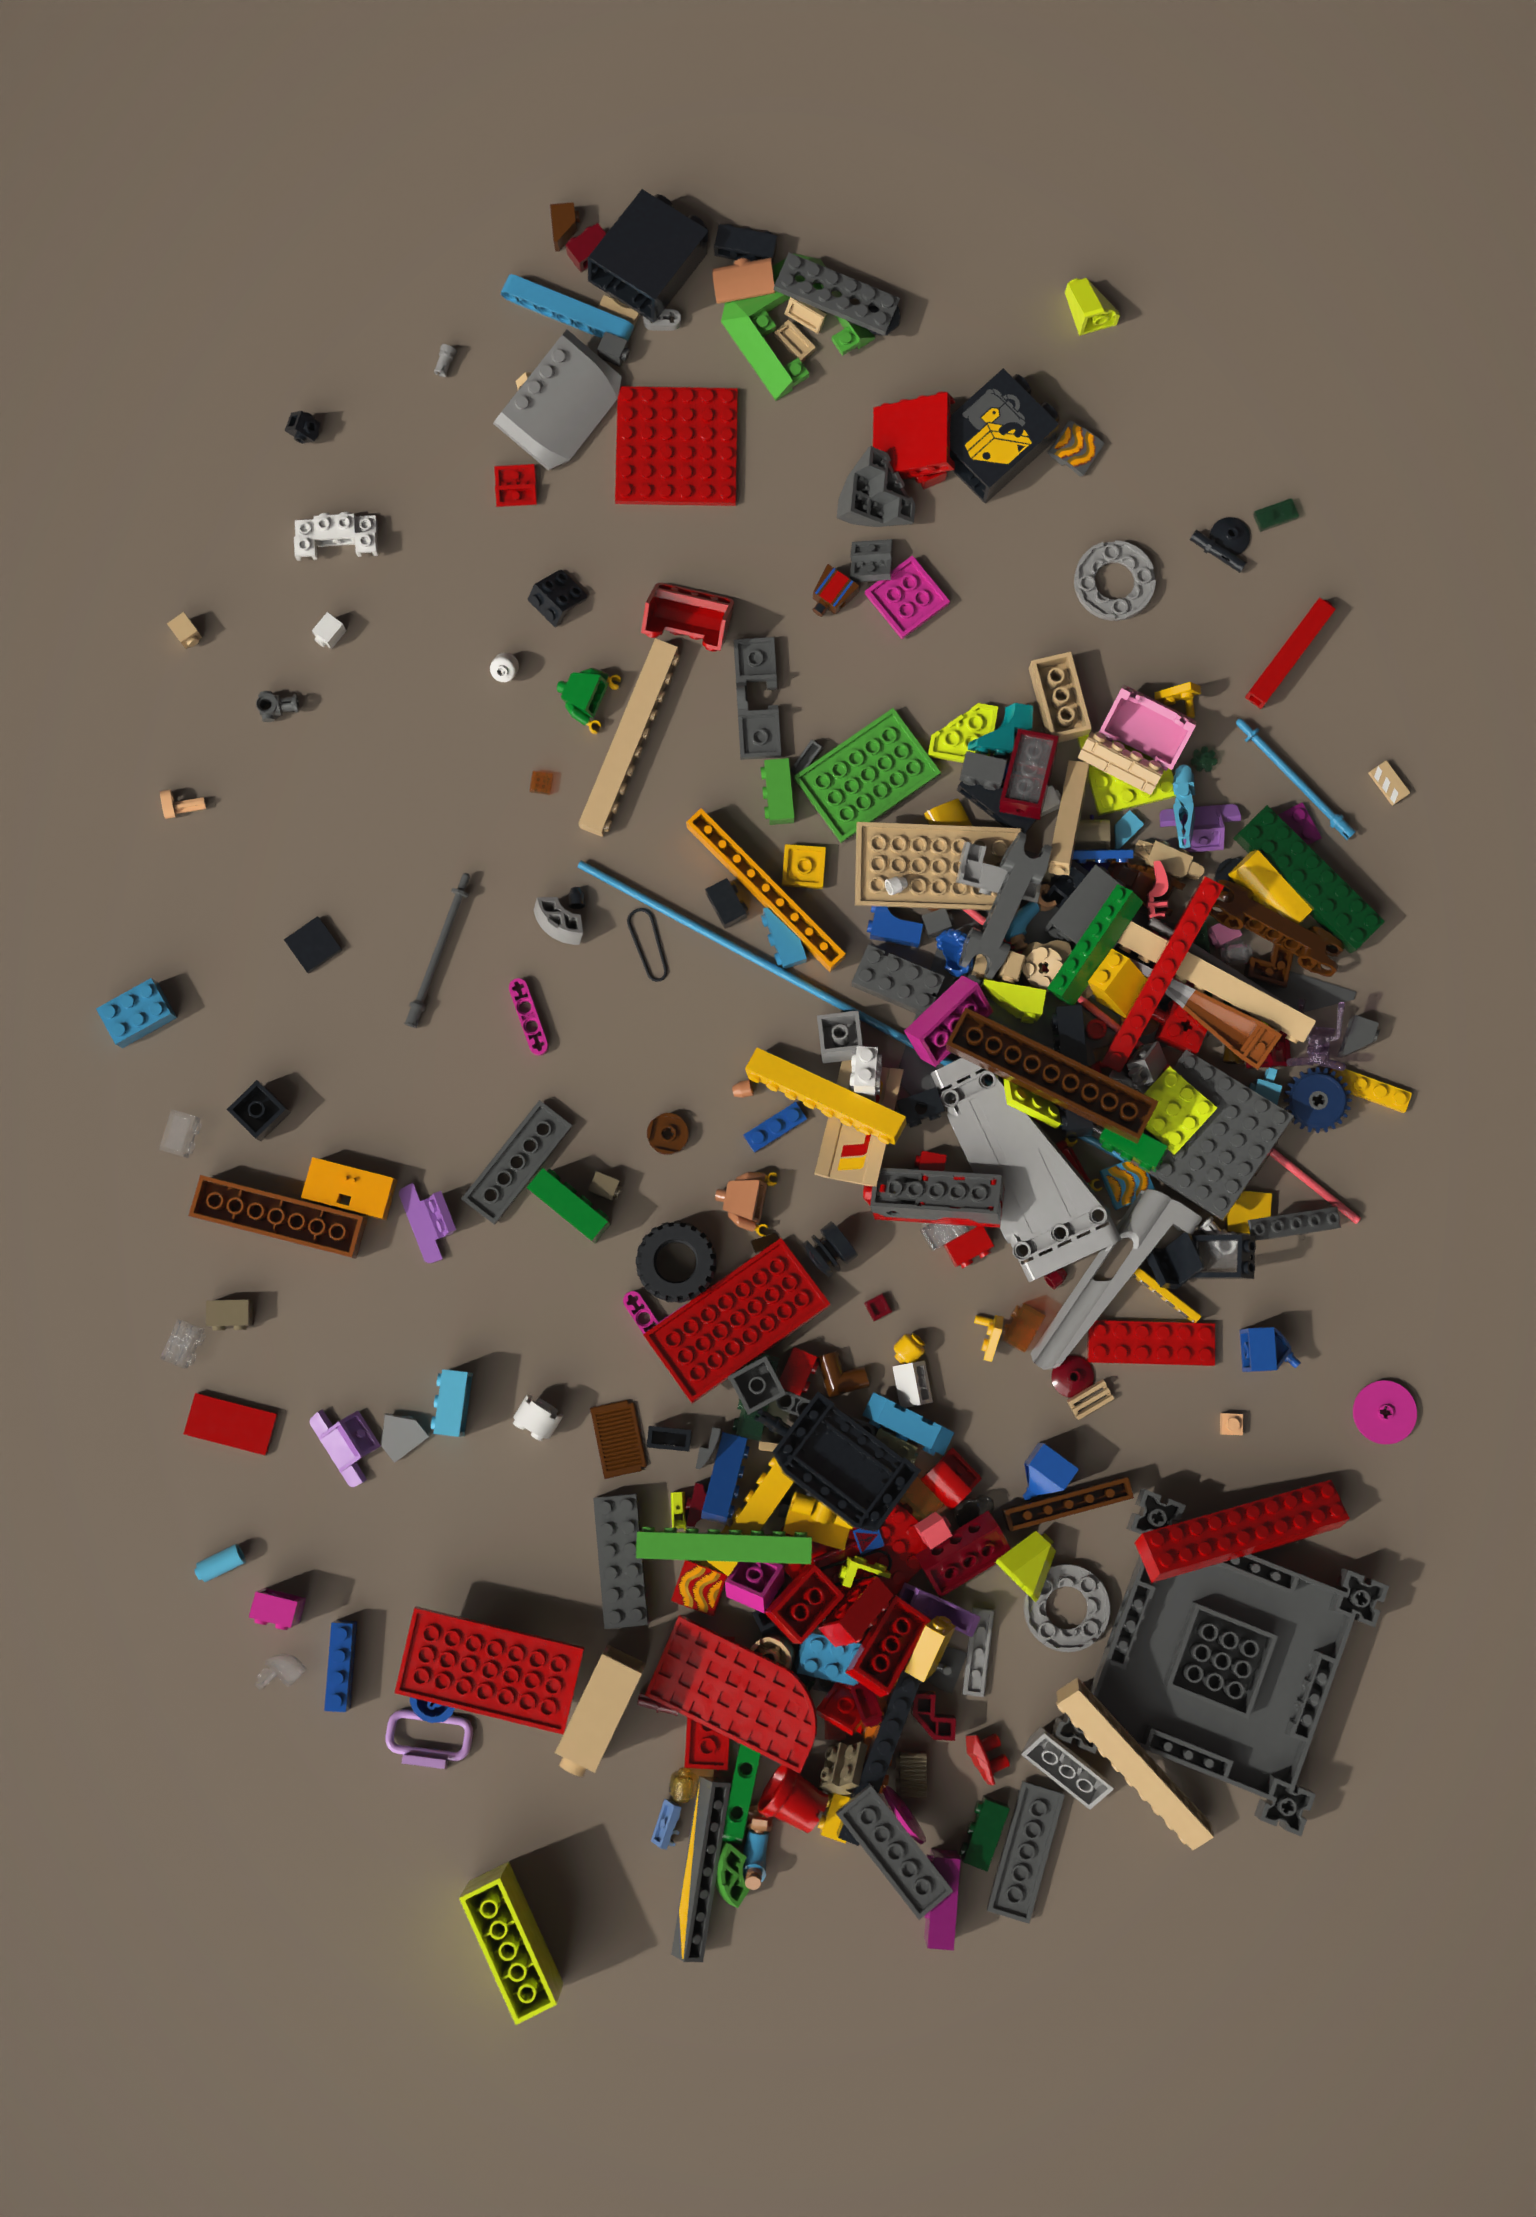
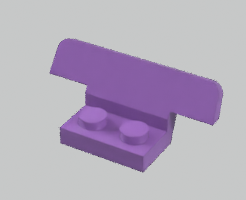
M1227 804L1194 807L1195 822L1191 847L1184 850L1188 852L1224 850L1225 826L1223 822L1241 821L1238 806ZM1174 809L1162 810L1159 815L1160 827L1176 826ZM1186 813L1184 814L1183 819L1181 820V824L1183 826V835H1185L1184 826L1187 822Z
M411 1183L400 1189L399 1197L424 1261L434 1263L443 1259L436 1241L451 1235L456 1228L442 1192L433 1193L430 1198L420 1201L414 1184Z
M323 1409L318 1411L310 1418V1425L347 1484L350 1487H355L363 1483L367 1479L356 1462L378 1449L381 1445L358 1410L332 1425Z

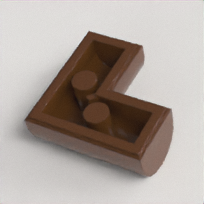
M1273 944L1270 961L1255 957L1249 958L1244 969V976L1285 989L1287 988L1294 954Z
M838 1351L817 1357L829 1398L869 1387L864 1366L843 1372Z

